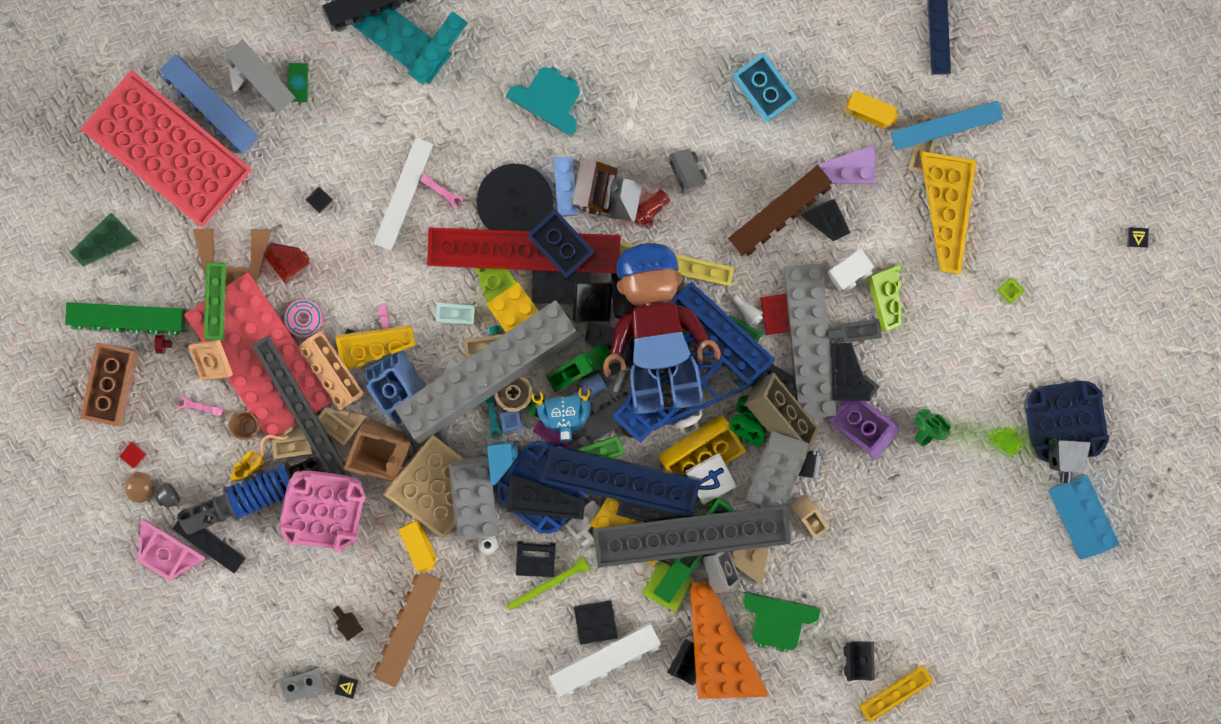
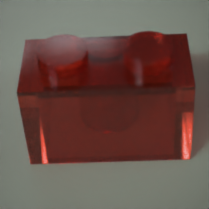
M270 243L263 254L286 285L305 273L310 264L309 256L298 247Z

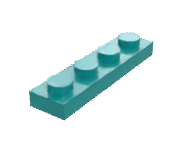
M452 11L407 74L424 85L468 25V22Z

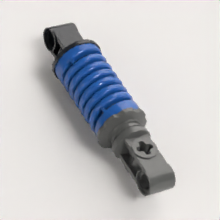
M317 457L308 458L293 466H290L288 461H286L284 464L276 467L278 476L274 469H270V476L267 471L262 473L263 478L260 474H257L255 477L256 481L253 477L249 478V483L247 480H243V487L239 483H235V486L234 484L228 487L225 486L223 487L222 495L219 497L214 496L210 500L183 509L178 513L177 519L186 534H193L220 521L224 522L232 516L236 521H239L241 518L248 516L249 513L253 514L256 510L261 511L262 508H268L269 505L282 502L283 498H285L289 480L296 471L326 472Z

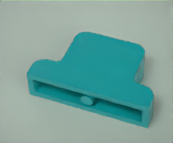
M553 66L551 68L543 67L538 71L528 89L520 84L509 89L506 98L568 136L573 137L577 130V119L569 115V112L580 95V90L577 86L578 82L570 76L567 78L560 75L561 71Z

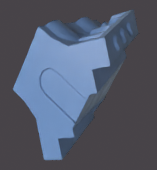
M402 350L394 354L390 353L364 370L365 379L368 382L366 387L383 414L387 413L391 420L397 424L403 422L394 408L426 387V383L422 381L415 371L413 363L407 360L406 352Z

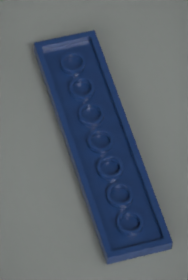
M550 444L541 482L692 516L701 478Z

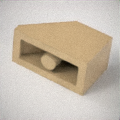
M806 494L790 505L814 539L830 528Z

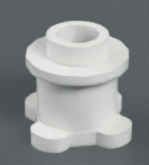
M495 536L477 539L480 551L485 554H490L499 547ZM489 541L491 545L486 546L484 543Z

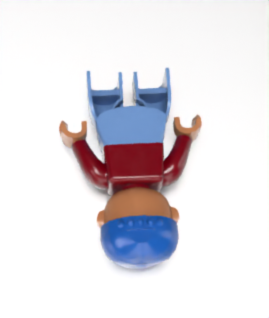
M656 243L633 246L623 251L618 259L617 276L618 280H621L617 283L618 291L625 295L627 300L636 308L632 310V313L624 315L618 321L613 335L611 355L606 358L603 365V371L607 378L611 374L609 366L612 363H619L622 373L627 372L625 361L621 356L624 355L627 342L633 334L634 360L630 379L634 412L636 414L653 413L664 409L659 378V369L667 368L669 372L674 408L693 407L703 403L698 367L694 358L690 356L682 328L686 329L695 343L699 345L697 352L698 362L703 361L702 352L705 349H710L714 352L713 358L716 361L720 359L718 345L709 340L696 315L689 308L676 306L675 303L669 302L674 297L677 287L682 283V274L676 272L679 270V266L674 252L668 246Z

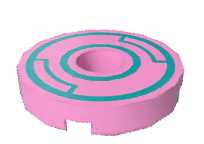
M307 299L296 300L286 309L284 316L285 325L296 336L310 337L321 328L323 313L313 301ZM301 313H307L309 316V321L305 324L299 321Z

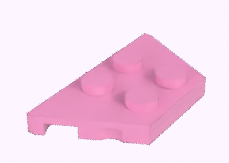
M142 519L140 521L141 532L137 561L167 580H173L206 558L203 554L147 520Z

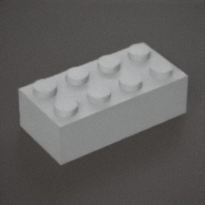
M772 431L750 482L746 501L764 507L786 505L806 459L809 443Z
M482 456L448 461L457 538L459 541L498 536L488 458Z

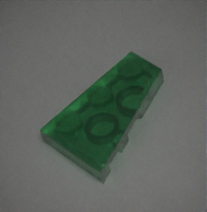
M110 213L70 253L85 267L139 240L113 213Z

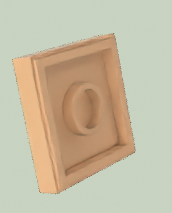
M220 339L188 345L201 381L227 378L233 375Z

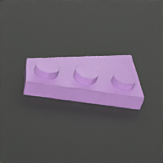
M875 145L818 165L833 182L831 184H874Z

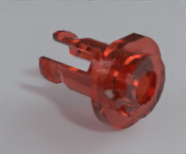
M659 189L656 194L649 197L645 202L638 204L634 222L641 228H651L653 226L652 218L655 217L663 206L668 205L670 202L667 194Z

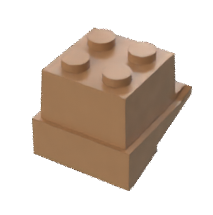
M370 419L367 424L363 423L359 428L344 469L393 482L401 470L411 442L404 441L405 433Z

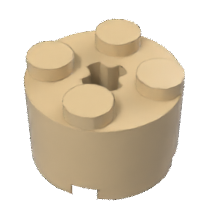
M522 375L495 393L494 397L498 405L504 410L517 412L530 404L533 387L531 382ZM513 387H516V391H519V395H515V398H512V394H509V390H512Z

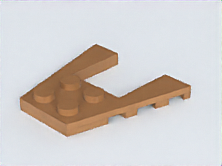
M193 229L206 280V262H214V229ZM251 229V268L226 267V286L250 272L258 284L257 281L262 269L271 230Z

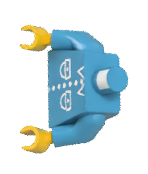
M581 387L578 392L579 396L544 399L545 402H542L544 397L542 391H540V399H536L534 393H532V400L537 403L536 409L540 420L553 433H560L561 442L572 441L571 432L580 431L581 426L590 415V399L588 397L592 392L590 387L588 388V394H584L582 392L583 387Z

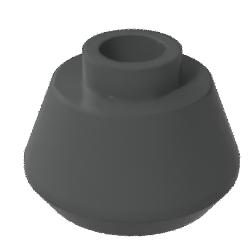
M163 483L158 489L155 498L160 506L164 505V507L168 508L179 505L180 497L171 483Z

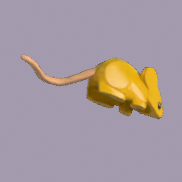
M265 436L261 440L259 454L255 451H249L242 457L241 462L234 464L235 468L230 480L249 481V478L253 477L252 474L261 470L265 464L263 460L264 441L268 438L284 440L289 438V436Z

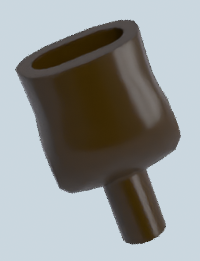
M339 605L332 609L339 618L335 622V626L347 641L364 630L352 612L345 614Z

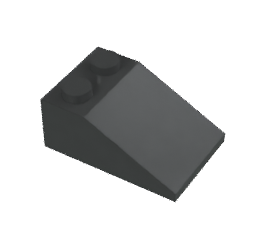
M686 149L669 155L668 161L684 194L706 184V174L703 169L699 170L696 164L699 160L694 151L691 152L690 149Z

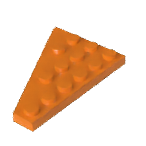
M709 582L690 583L698 700L768 696L761 678L717 594L710 587Z

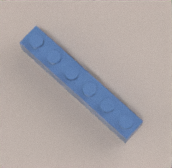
M175 54L159 70L164 74L161 78L167 84L173 83L177 87L175 92L180 97L184 98L186 96L191 101L189 106L196 112L200 110L204 114L202 118L210 126L214 124L218 128L216 133L223 139L227 137L231 141L229 145L237 153L241 151L245 154L260 139L178 55Z

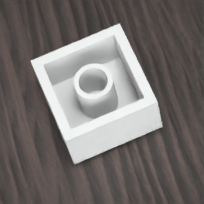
M859 249L828 270L826 274L838 291L844 290L846 292L857 285L855 283L856 280H864L872 274L871 270L875 267L863 250Z

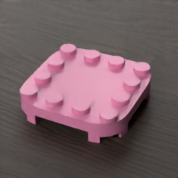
M296 471L287 485L280 516V532L283 538L289 542V545L295 547L297 544L334 548V552L342 551L343 548L348 547L352 542L355 543L363 502H365V493L361 481L346 475L317 471Z

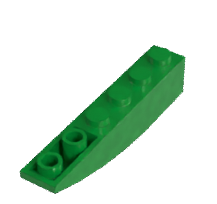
M717 497L705 515L731 512L734 508ZM703 555L676 558L653 593L667 603H670Z

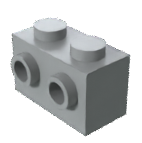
M311 665L302 668L300 673L295 674L293 671L283 675L284 678L279 682L286 703L325 690L319 667L313 668Z

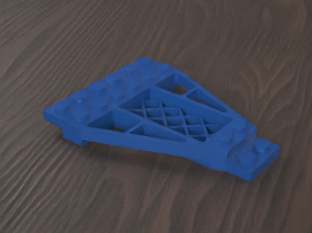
M692 282L670 302L675 303L676 306L689 308L700 321L709 340L715 342L720 349V359L716 365L714 358L713 365H701V361L697 365L700 372L701 387L705 388L714 399L681 414H678L681 408L664 407L663 410H671L668 414L663 410L653 413L636 414L634 412L631 390L626 402L612 417L640 444L653 430L660 429L748 389L775 361L773 356ZM689 333L684 336L686 344L687 342H695L693 339H690L691 335ZM707 349L709 352H702V355L714 356V352L710 349ZM690 352V356H697V352ZM722 366H725L744 385L718 396L706 383ZM667 368L659 369L660 385H661V383H670V380H661V371H660V370H668V369H667ZM702 369H711L702 378ZM662 393L663 397H672V393Z

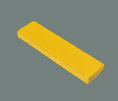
M921 665L860 704L859 708L870 723L934 681L925 667Z

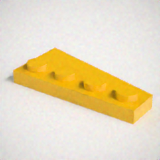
M407 325L336 335V343L339 357L349 370L356 366H363L369 361L381 359L390 353L394 354L415 346L413 326Z

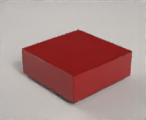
M131 442L119 457L135 469L147 453L134 442Z

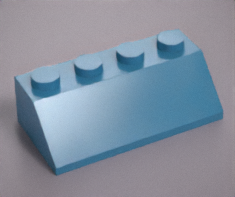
M514 440L494 442L487 446L491 485H495L519 456L518 444H514Z
M1080 474L1072 478L1071 483H1061L1048 489L1080 559L1101 554L1120 545L1088 475Z

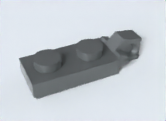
M879 319L836 325L837 330L827 332L829 339L838 338V342L843 343L882 338Z

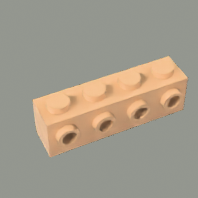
M322 331L309 337L297 347L340 411L364 395V392Z

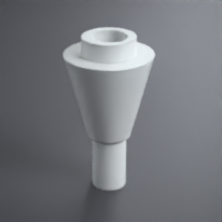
M737 295L732 299V302L740 308L741 313L750 326L753 324L757 326L762 321V311L744 303Z

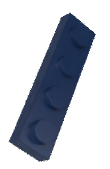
M927 0L931 75L951 74L948 0Z

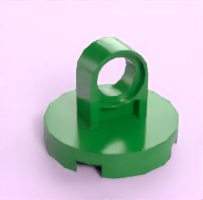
M921 409L915 416V422L920 430L914 439L921 447L929 444L933 438L946 440L951 434V431H949L951 426L947 420L938 413L936 416L930 414L931 410Z

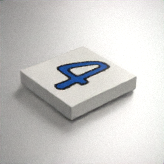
M719 453L685 471L688 476L701 478L697 495L703 505L737 487Z

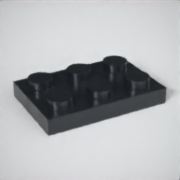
M532 270V302L552 303L556 300L558 303H573L574 283H590V273L575 272L566 279L558 271Z

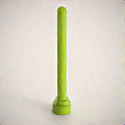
M584 556L577 559V562L574 563L575 566L510 602L507 608L513 610L578 572L585 573L591 570Z

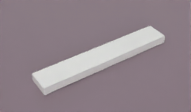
M417 137L415 138L373 243L374 245L389 251L393 250L434 144Z

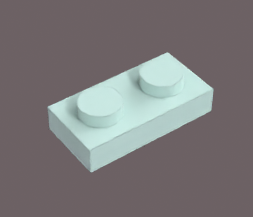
M437 303L435 322L474 325V305Z

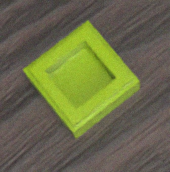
M1013 277L1009 278L997 289L1009 304L1025 292Z

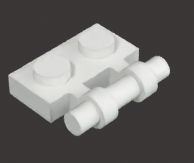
M593 499L584 508L583 520L571 519L564 525L577 540L582 535L586 537V540L582 543L586 549L591 545H595L594 532L590 534L588 530L591 528L590 522L600 507Z

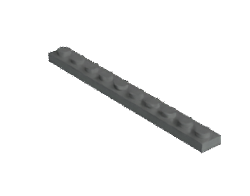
M268 335L253 343L252 346L317 458H319L326 473L352 477L350 472L344 469L345 463L271 336Z

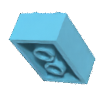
M764 52L731 77L765 124L798 100Z

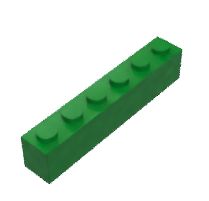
M66 302L65 325H70L73 330H83V326H88L91 331H102V327L110 328L109 332H121V328L129 329V333H140V329L148 330V334H159L160 331H167V335H179V332H184L185 330L184 314L186 309Z

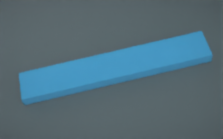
M994 101L894 130L890 133L895 150H899L1003 119L999 101Z

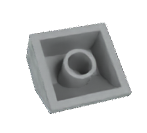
M730 551L705 554L701 557L702 566L707 571L710 587L713 588L714 593L728 592L741 582Z

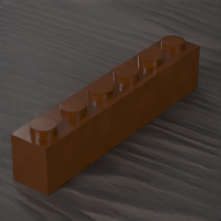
M817 165L728 239L742 256L744 254L747 256L751 255L757 250L755 246L759 242L764 244L771 238V232L775 229L779 232L784 228L787 219L791 217L793 220L802 213L800 209L805 205L809 207L817 201L814 197L819 193L822 195L827 193L831 189L830 184L833 182Z

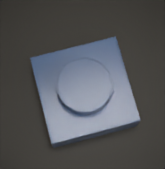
M519 411L500 413L503 432L522 429Z

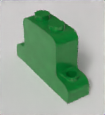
M602 343L547 374L546 378L554 392L604 365L606 358L611 355L610 350Z
M744 591L743 604L746 607L745 610L755 613L751 635L753 640L758 643V647L768 649L769 646L776 647L777 651L787 653L788 650H793L797 647L802 624L813 625L819 619L821 612L819 607Z

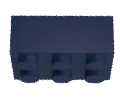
M556 209L527 234L530 240L566 279L571 277L595 254V251Z

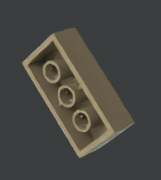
M774 372L756 380L745 403L748 409L770 434L774 431L809 443L808 453L819 427Z

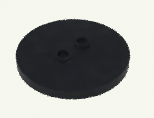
M506 164L494 169L483 179L477 192V211L482 223L488 230L532 231L552 212L553 195L546 179L534 168L524 164Z

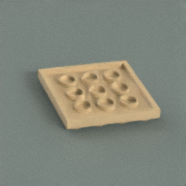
M431 435L383 494L442 539H445L455 526L448 461L465 458L435 435Z

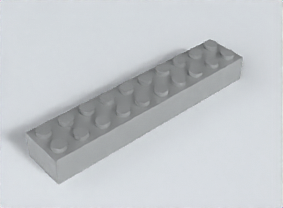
M555 300L394 409L413 439L420 444L578 339L580 335Z

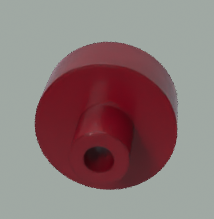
M155 335V353L165 354L166 348H172V340H166L165 335Z

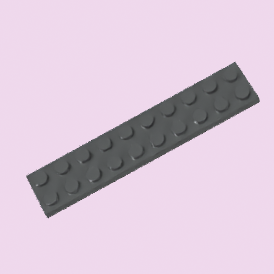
M786 505L593 528L598 568L791 544Z

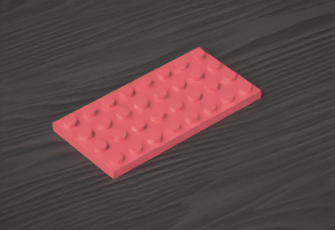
M132 69L129 70L80 128L81 131L201 227L208 222L252 170Z
M250 272L226 286L224 340H220L233 373L227 379L250 413H253L258 418L260 428L265 435L279 436L284 434L290 427L293 428L298 425L255 352L252 346L253 343L268 335L271 336L315 413L333 400L305 358L301 355L297 348L299 345ZM204 301L184 314L202 342L211 341L204 339Z

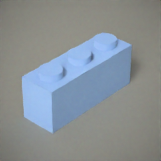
M573 156L553 158L558 212L562 217L578 216L577 206L572 205L575 191Z

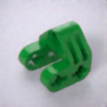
M741 396L737 402L736 409L743 415H734L731 418L729 428L732 432L740 435V439L760 447L766 435V428L761 425L748 407L744 406L749 396Z

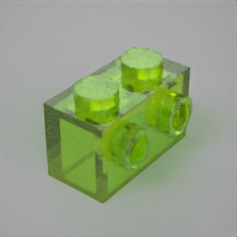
M1005 426L1004 428H994L988 435L989 440L987 443L1005 456L1014 457L1024 441L1017 437L1018 433L1015 430Z

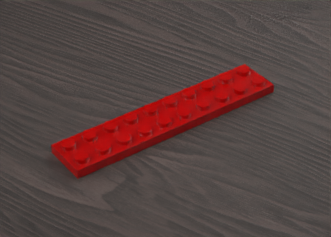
M429 227L427 266L560 272L527 236L531 231ZM578 233L595 251V254L576 272L617 274L621 235Z

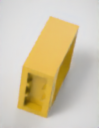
M856 90L851 93L843 113L885 130L895 124L899 115L896 113L897 107Z
M415 520L400 527L398 531L416 571L422 570L425 573L432 570L438 560L421 522Z

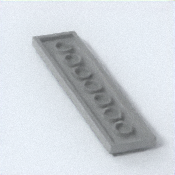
M823 263L785 266L784 277L795 390L797 391L795 395L796 400L811 418L837 416L836 404L832 398V360L830 339L827 335L829 328Z

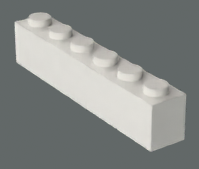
M648 622L553 671L548 675V678L558 697L563 695L565 698L573 694L574 689L578 687L583 689L589 686L591 680L595 678L598 680L608 676L607 672L613 669L615 671L625 667L624 663L630 660L635 662L642 658V654L646 652L650 654L657 651L661 641L651 622Z

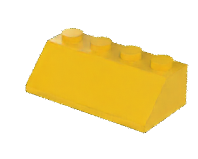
M721 414L660 453L658 457L667 471L687 475L685 471L717 453L720 454L726 465L745 453L746 450L736 434L730 430L728 421Z

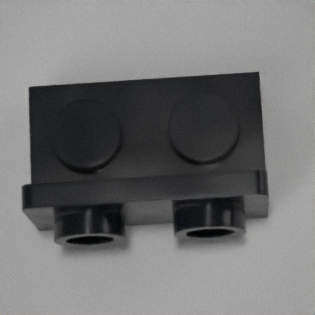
M774 364L759 377L761 379L774 372L793 397L797 393L794 376Z

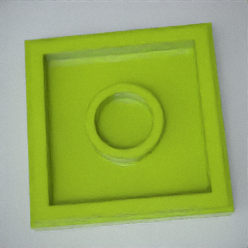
M660 560L642 595L676 612L694 578L688 576L671 602L667 603L653 593L670 568V565Z

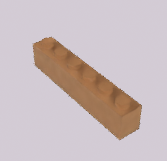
M422 571L419 575L415 574L411 583L414 585L412 592L408 591L404 602L407 604L404 610L400 609L396 619L399 620L397 627L393 626L388 636L391 638L389 645H384L381 655L384 657L381 663L377 662L373 672L376 673L374 679L393 687L397 686L443 579L426 572L423 573Z

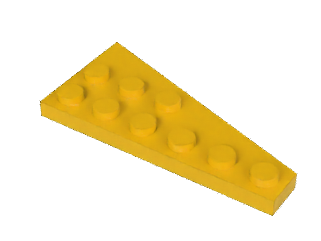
M922 151L920 152L940 272L961 274L976 160Z

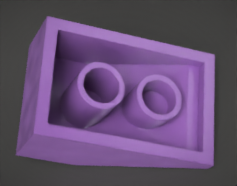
M844 401L836 410L837 416H831L828 420L831 425L874 460H877L900 432L895 423L865 401Z

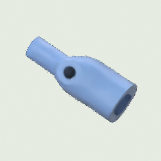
M599 371L579 382L580 388L583 387L582 392L584 394H588V388H591L592 392L588 397L589 399L608 389ZM580 389L571 393L572 396H579L578 392Z

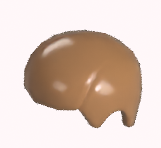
M246 411L233 414L228 423L230 433L239 440L254 438L260 430L258 418L253 413Z
M136 472L131 474L126 480L125 493L131 501L143 503L148 501L154 494V482L148 474Z

